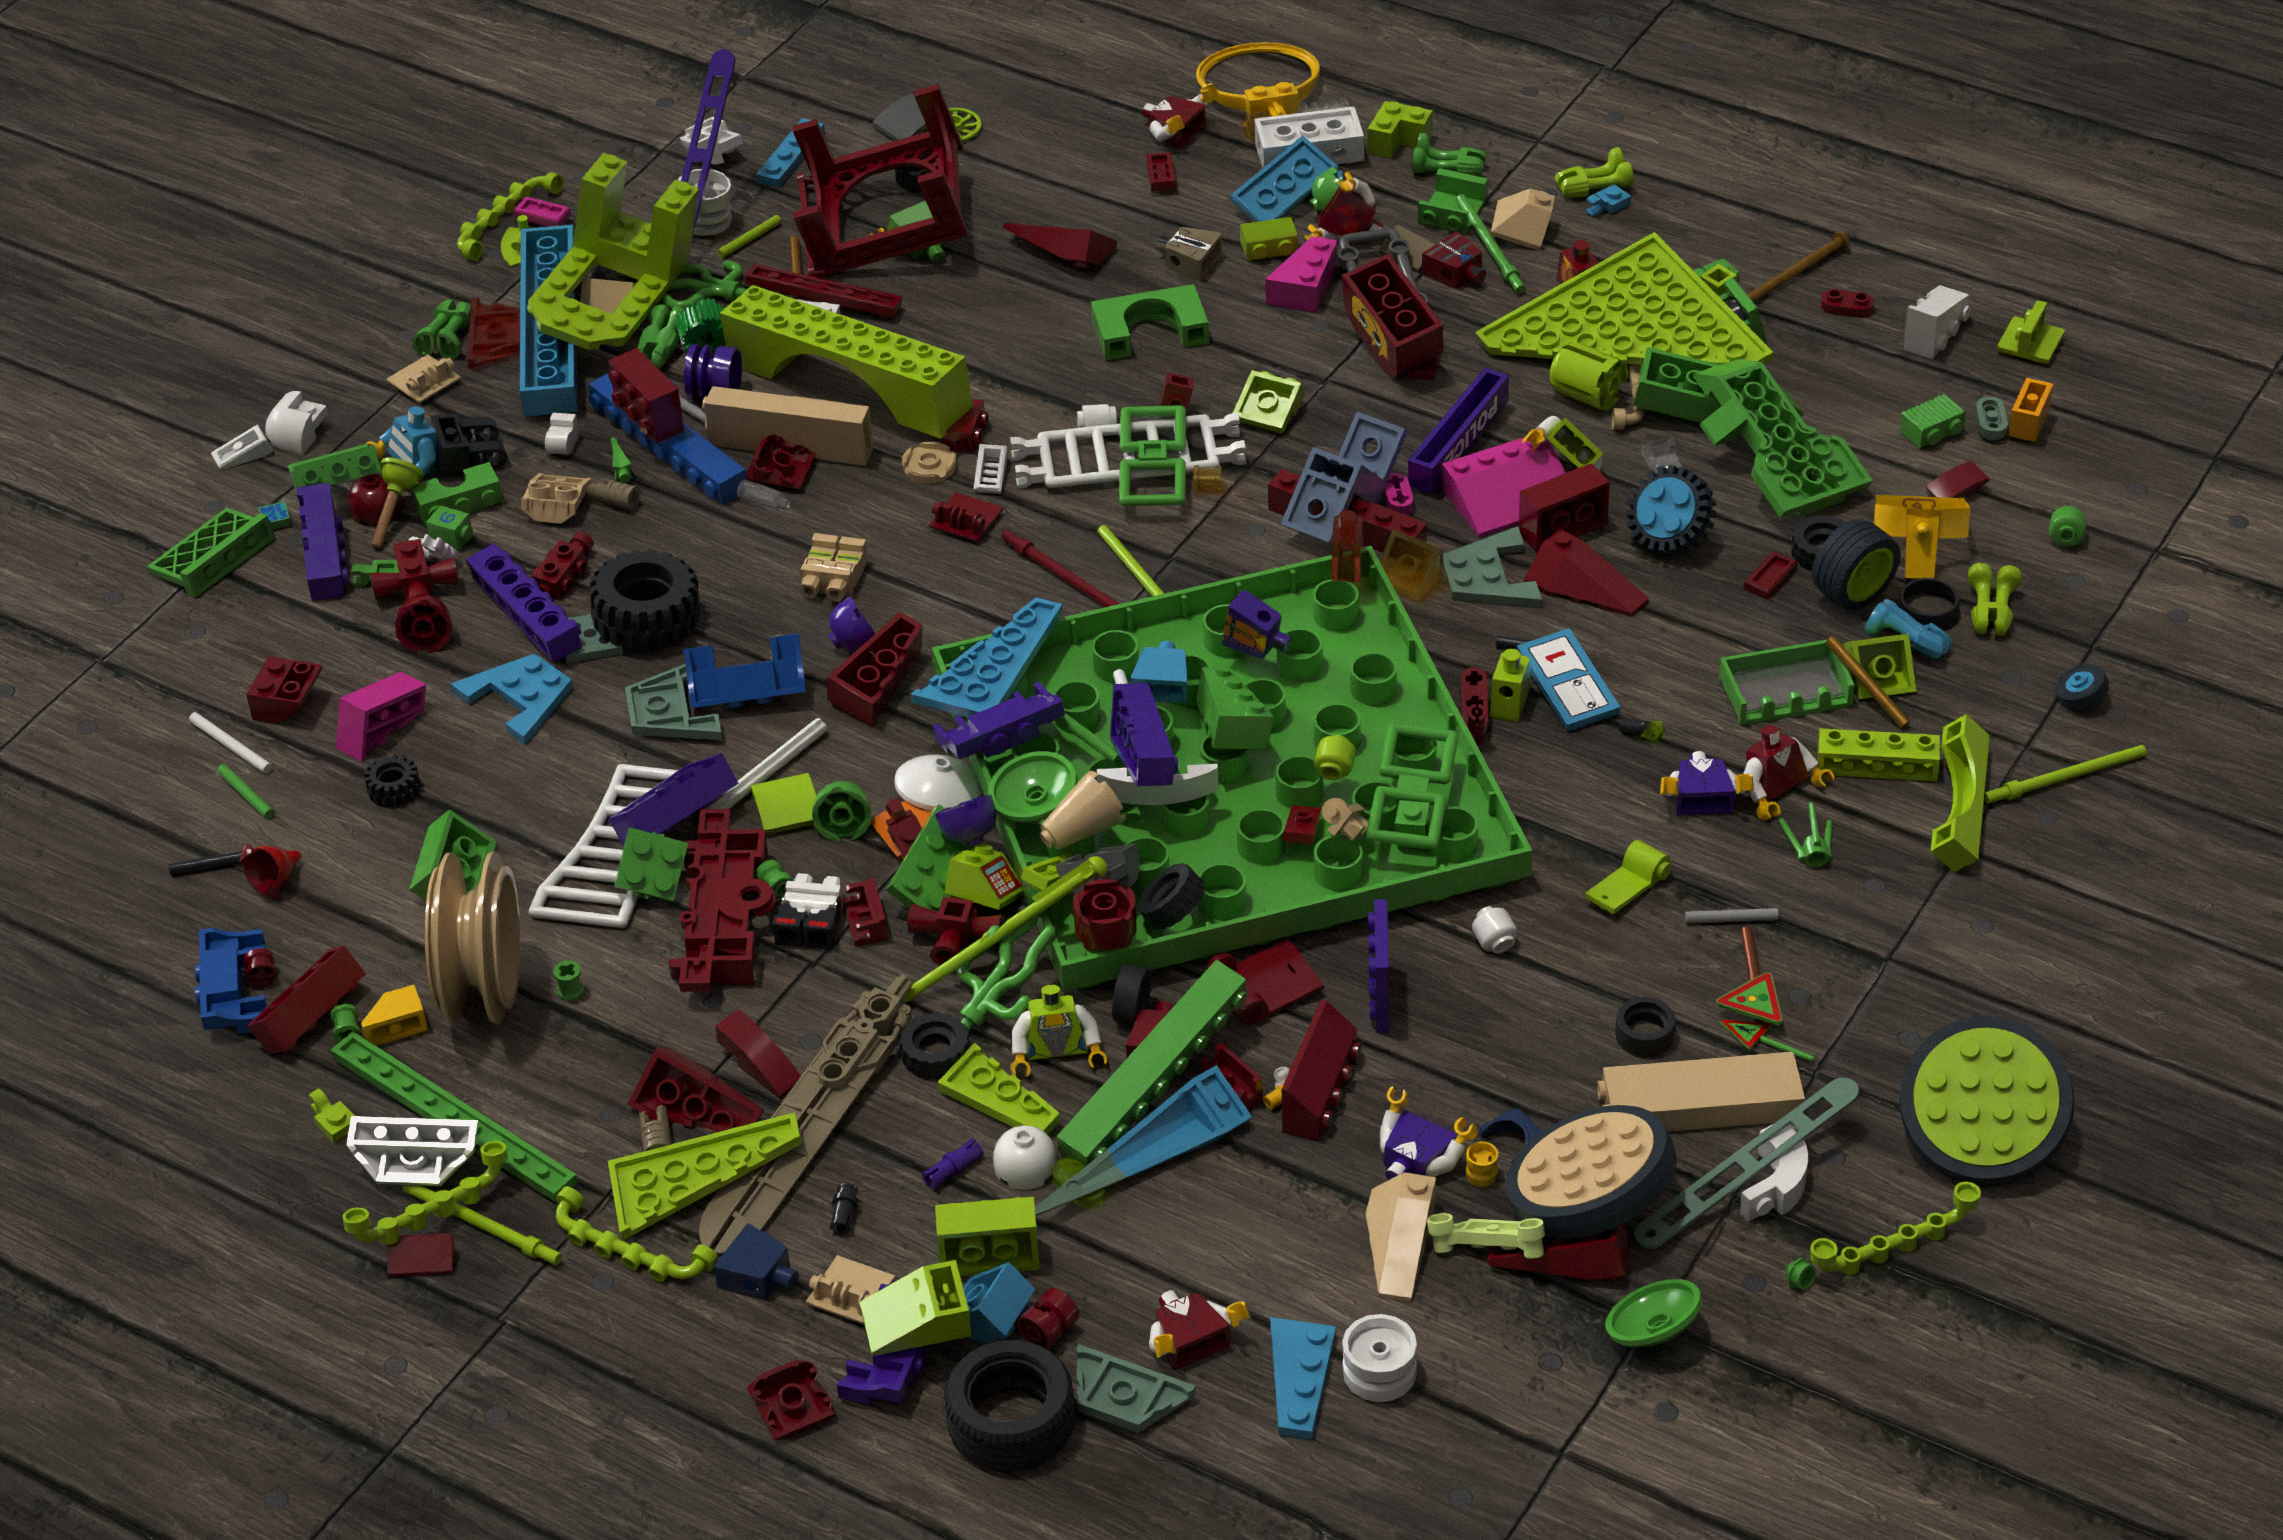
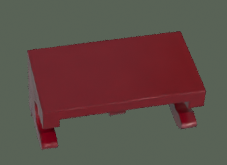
M874 877L868 878V881L846 886V893L860 892L857 896L843 899L854 946L888 941L886 919Z
M1223 1043L1215 1046V1057L1211 1063L1205 1056L1202 1057L1200 1074L1217 1065L1248 1111L1263 1102V1078Z

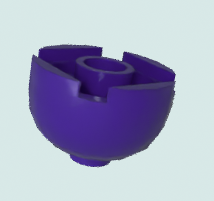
M849 596L831 612L829 626L832 633L828 637L837 650L843 647L848 653L853 654L876 633Z
M991 794L959 803L957 806L945 808L934 814L942 834L953 842H966L968 847L985 842L984 835L993 830L997 819V812Z

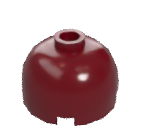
M382 474L363 476L352 483L347 494L349 515L354 522L360 524V520L367 522L368 526H377L388 494L386 491L388 485L384 482ZM402 496L398 497L391 521L398 517L397 512L400 508L403 510Z
M427 595L414 596L405 601L398 610L395 620L396 637L404 647L416 653L418 650L429 649L427 653H433L443 648L450 639L453 626L451 613L447 606L439 599Z

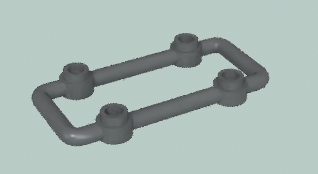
M1392 228L1350 233L1340 238L1338 264L1347 272L1356 269L1359 263V252L1356 248L1350 247V244L1390 239L1389 254L1399 264L1401 270L1419 292L1408 260L1410 244L1408 241L1401 239L1398 231ZM1419 292L1428 304V297L1424 293Z

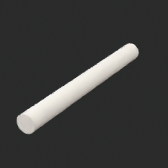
M197 712L190 715L189 721L264 774L271 772L272 764Z

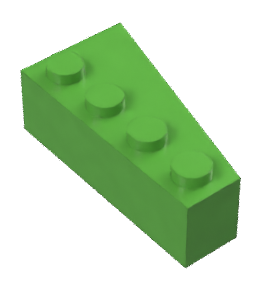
M1221 664L1214 665L1213 667H1202L1196 701L1201 715H1204L1203 722L1205 726H1208V736L1212 738V748L1267 749L1274 716L1258 700L1253 692L1246 687L1242 680L1234 674L1230 667Z

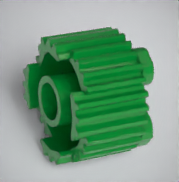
M701 298V300L697 301L696 305L691 304L692 307H687V310L683 309L678 312L679 315H677L676 320L678 332L686 354L692 344H699L702 348L705 345H710L715 355L719 346H726L720 312L725 308L721 307V304L717 305L715 299L710 300L707 298L704 300V298Z

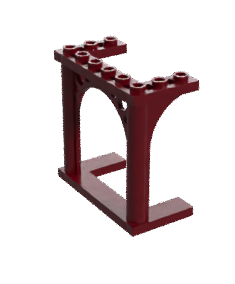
M939 84L914 91V97L928 132L834 158L817 119L793 126V134L813 177L816 195V206L793 212V218L815 268L824 267L826 276L968 236V229L961 214L958 151L963 150V142ZM904 166L919 167L930 172L918 176V184L932 218L841 243V205L849 192L860 182L872 175Z

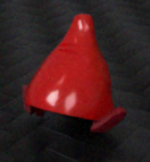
M247 843L241 851L240 863H243L248 883L257 892H260V895L277 899L282 898L279 889L287 882L302 855L298 850L286 851L273 846L253 848L252 845Z

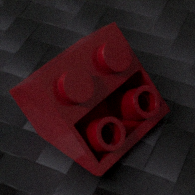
M268 656L246 694L252 720L279 724L293 714L305 701L323 669L322 664Z

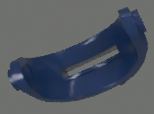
M1518 1108L1506 1111L1479 1128V1135L1484 1139L1500 1131L1517 1132L1526 1138L1524 1147L1542 1132Z

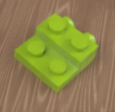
M1251 370L1233 413H1238L1239 422L1283 434L1290 417L1296 415L1305 395L1302 383L1294 378L1284 379L1274 376L1267 371L1258 372Z

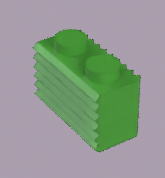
M1943 393L1942 396L1939 395L1933 400L1930 399L1929 402L1926 401L1924 404L1921 403L1920 406L1912 407L1911 410L1903 411L1900 432L1911 443H1914L1915 446L1917 445L1918 449L1929 444L1934 445L1940 439L1949 435H1957L1964 429L1966 411Z

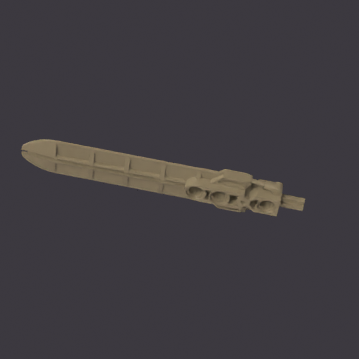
M902 974L900 977L897 976L887 991L874 987L871 992H863L861 998L851 1007L852 1012L846 1018H840L823 1040V1047L771 1117L775 1118L795 1112L802 1144L718 1190L707 1205L700 1220L699 1236L702 1245L711 1248L729 1226L714 1250L717 1255H723L747 1223L761 1231L764 1229L872 1075L878 1073L896 1047L895 1041L899 1033L911 1021V1008L908 1005L902 1004V1000L913 986L912 981L907 980V976ZM855 1016L860 1017L857 1022L852 1021Z

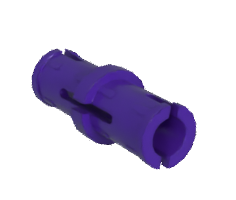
M972 1138L953 1153L947 1152L939 1163L922 1173L923 1181L927 1186L933 1183L930 1189L935 1190L954 1175L956 1177L961 1175L966 1166L984 1155L982 1146Z

